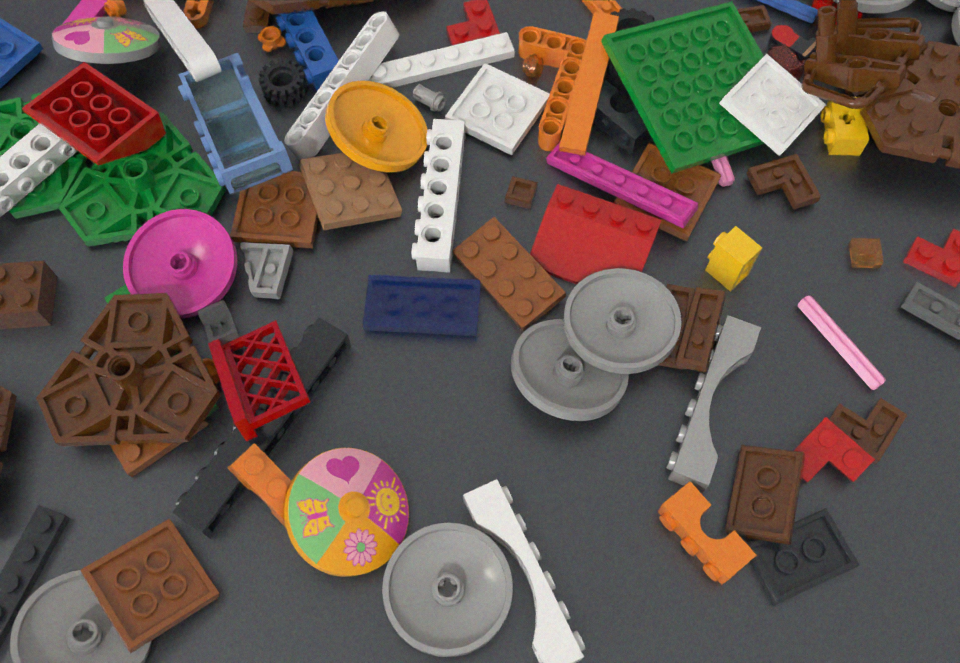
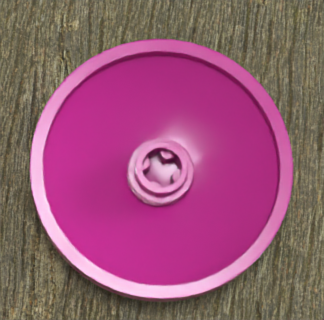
M191 209L167 211L147 221L130 240L123 260V275L129 292L131 294L167 293L172 299L181 319L198 315V310L219 302L230 289L237 271V252L229 233L210 215Z

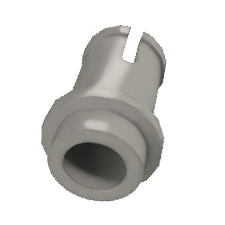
M418 84L413 91L414 95L412 98L429 106L434 112L441 111L446 104V97H444L442 92L436 93L423 87L421 84Z

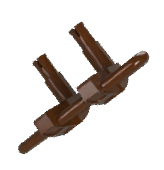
M839 0L837 5V25H835V7L823 6L817 11L816 52H813L805 61L802 90L807 94L847 108L861 109L871 105L884 90L900 87V84L906 78V62L910 59L919 58L921 52L925 49V36L920 34L922 24L918 19L911 17L858 19V2L856 0ZM886 28H910V31L902 32ZM815 79L851 92H868L863 97L854 98L813 84Z

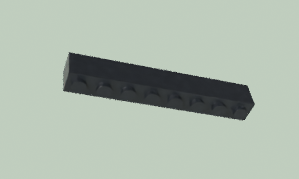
M318 318L314 325L311 324L307 327L301 342L297 347H293L290 350L310 401L351 346L347 333L321 318ZM281 370L276 380L285 381L290 372ZM271 387L265 397L275 398L280 388ZM289 390L284 400L289 401L300 396V393ZM260 404L255 416L266 412L270 405ZM308 404L256 428L258 436L249 441L244 439L234 424L232 434L226 442L218 445L214 452V458L207 467H203L197 473L195 483L188 492L183 493L178 498L175 505L176 508L172 513L211 539L247 489L228 467L254 443L270 458Z

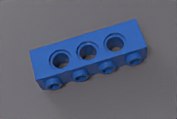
M312 10L279 14V16L275 17L281 32L286 31L284 36L290 49H295L293 53L298 65L304 66L303 72L307 83H313L316 91H318L339 62Z

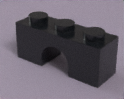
M604 79L594 123L601 132L608 134L614 139L620 148L626 149L630 154H633L652 137L636 108L627 113H620L613 109L616 107L619 90Z

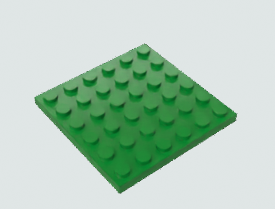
M732 1L603 36L601 43L671 174L765 144L719 104L728 92L764 57Z

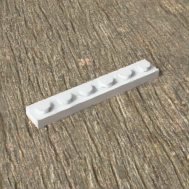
M505 32L380 63L369 81L394 88L484 65V63L489 64L513 58L515 50L508 33Z

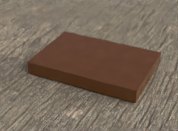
M741 445L725 527L726 534L729 535L735 530L740 537L791 545L805 460L804 452Z

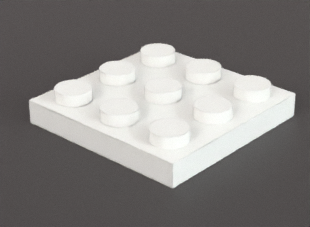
M768 54L719 103L779 156L826 106L818 97L805 93L802 90V84Z
M484 63L445 115V120L465 121V133L512 155L545 109L550 94Z

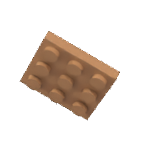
M344 153L300 159L299 167L323 230L401 217L402 208L386 172L364 167Z

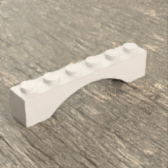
M496 479L463 494L464 504L476 529L504 546L517 560L528 579L536 611L532 649L539 663H577L581 661L584 657L582 651L585 650L583 640L577 631L572 633L566 621L570 619L569 612L562 600L557 602L552 592L555 589V584L548 571L542 572L538 564V560L541 559L540 553L535 543H528L523 533L527 531L521 515H515L510 506L513 503V499L506 486L501 488Z

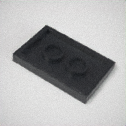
M827 508L794 522L791 545L758 539L747 543L757 555L750 563L773 606L860 566Z

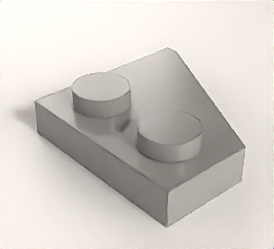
M241 242L240 247L246 261L244 266L249 276L248 285L251 294L258 298L280 299L294 251L292 247L283 244Z

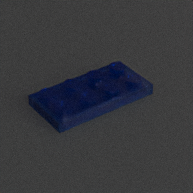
M368 275L363 329L370 331L477 336L480 280Z

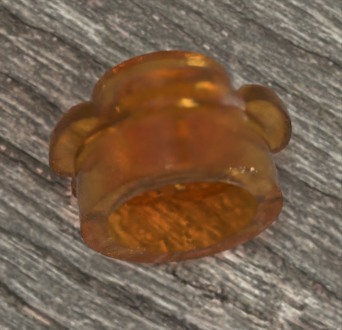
M536 54L530 55L524 60L522 69L528 79L541 76L544 61L541 57H537Z

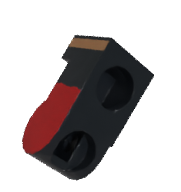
M778 25L771 32L767 48L779 59L801 72L805 68V61L813 52H816V38L812 37L808 41L795 34L791 27Z

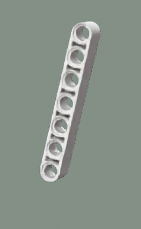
M143 0L152 20L196 82L222 72L214 52L174 0Z
M386 12L375 13L369 18L286 134L284 142L299 161L300 159L315 157L329 138L330 134L326 126L325 112L333 93L346 83L369 81L397 41L399 33Z

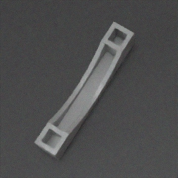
M727 315L723 325L719 324L715 337L716 343L714 349H712L707 372L699 374L694 387L695 390L699 391L696 400L690 399L685 415L690 416L687 426L681 425L676 441L681 443L678 452L672 451L666 468L671 470L668 480L683 486L691 481L701 493L709 486L718 460L709 428V410L712 396L722 379L736 368L747 363L754 351L761 327Z

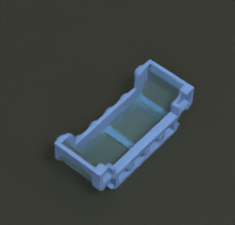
M238 53L219 59L218 62L222 72L202 81L196 82L189 71L178 74L183 84L178 86L184 102L190 100L198 118L197 121H194V125L199 136H203L200 138L206 153L212 151L207 156L220 186L226 185L230 195L293 170L287 151L282 141L278 140L244 70Z

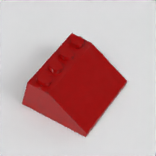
M85 62L22 108L24 113L98 166L145 151L166 135L159 112Z
M557 184L546 208L530 255L549 275L576 285L589 275L607 269L623 268L643 272L662 220Z

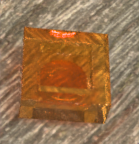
M852 238L849 242L852 267L880 268L883 265L880 239Z

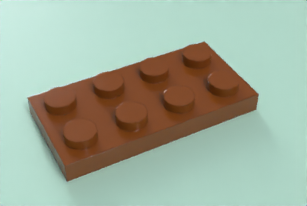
M495 217L491 218L452 250L454 256L523 332L566 297V292Z

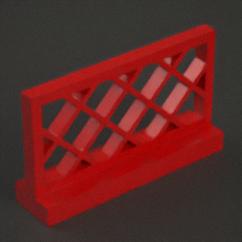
M276 320L222 345L219 338L208 343L233 422L246 441L258 436L256 428L311 402ZM275 332L270 343L261 342L265 336ZM244 346L248 347L242 356L233 353V351ZM256 349L265 350L260 359L252 358ZM273 352L282 353L277 362L269 361ZM247 364L255 366L249 375L241 373ZM264 367L272 369L267 378L258 377ZM281 370L290 372L285 381L276 380ZM253 384L262 385L257 395L248 393ZM271 387L280 388L275 398L265 397ZM289 390L300 393V396L289 401L284 400ZM260 404L270 405L266 412L255 416Z

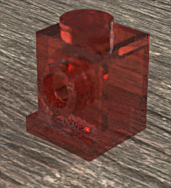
M786 44L775 46L767 52L772 59L797 80L801 79L805 70V60L799 61L796 54Z

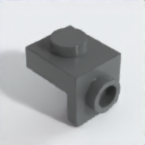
M222 300L198 310V315L205 327L209 343L219 338L222 345L240 337L235 321L225 301Z

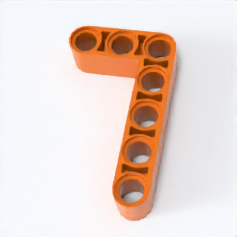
M527 26L519 32V56L527 61L559 68L539 123L538 134L539 147L545 151H552L561 141L587 40L534 26Z

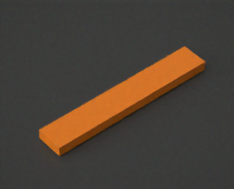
M596 12L593 14L559 151L586 155L610 59L601 40L604 35L617 31L619 16Z

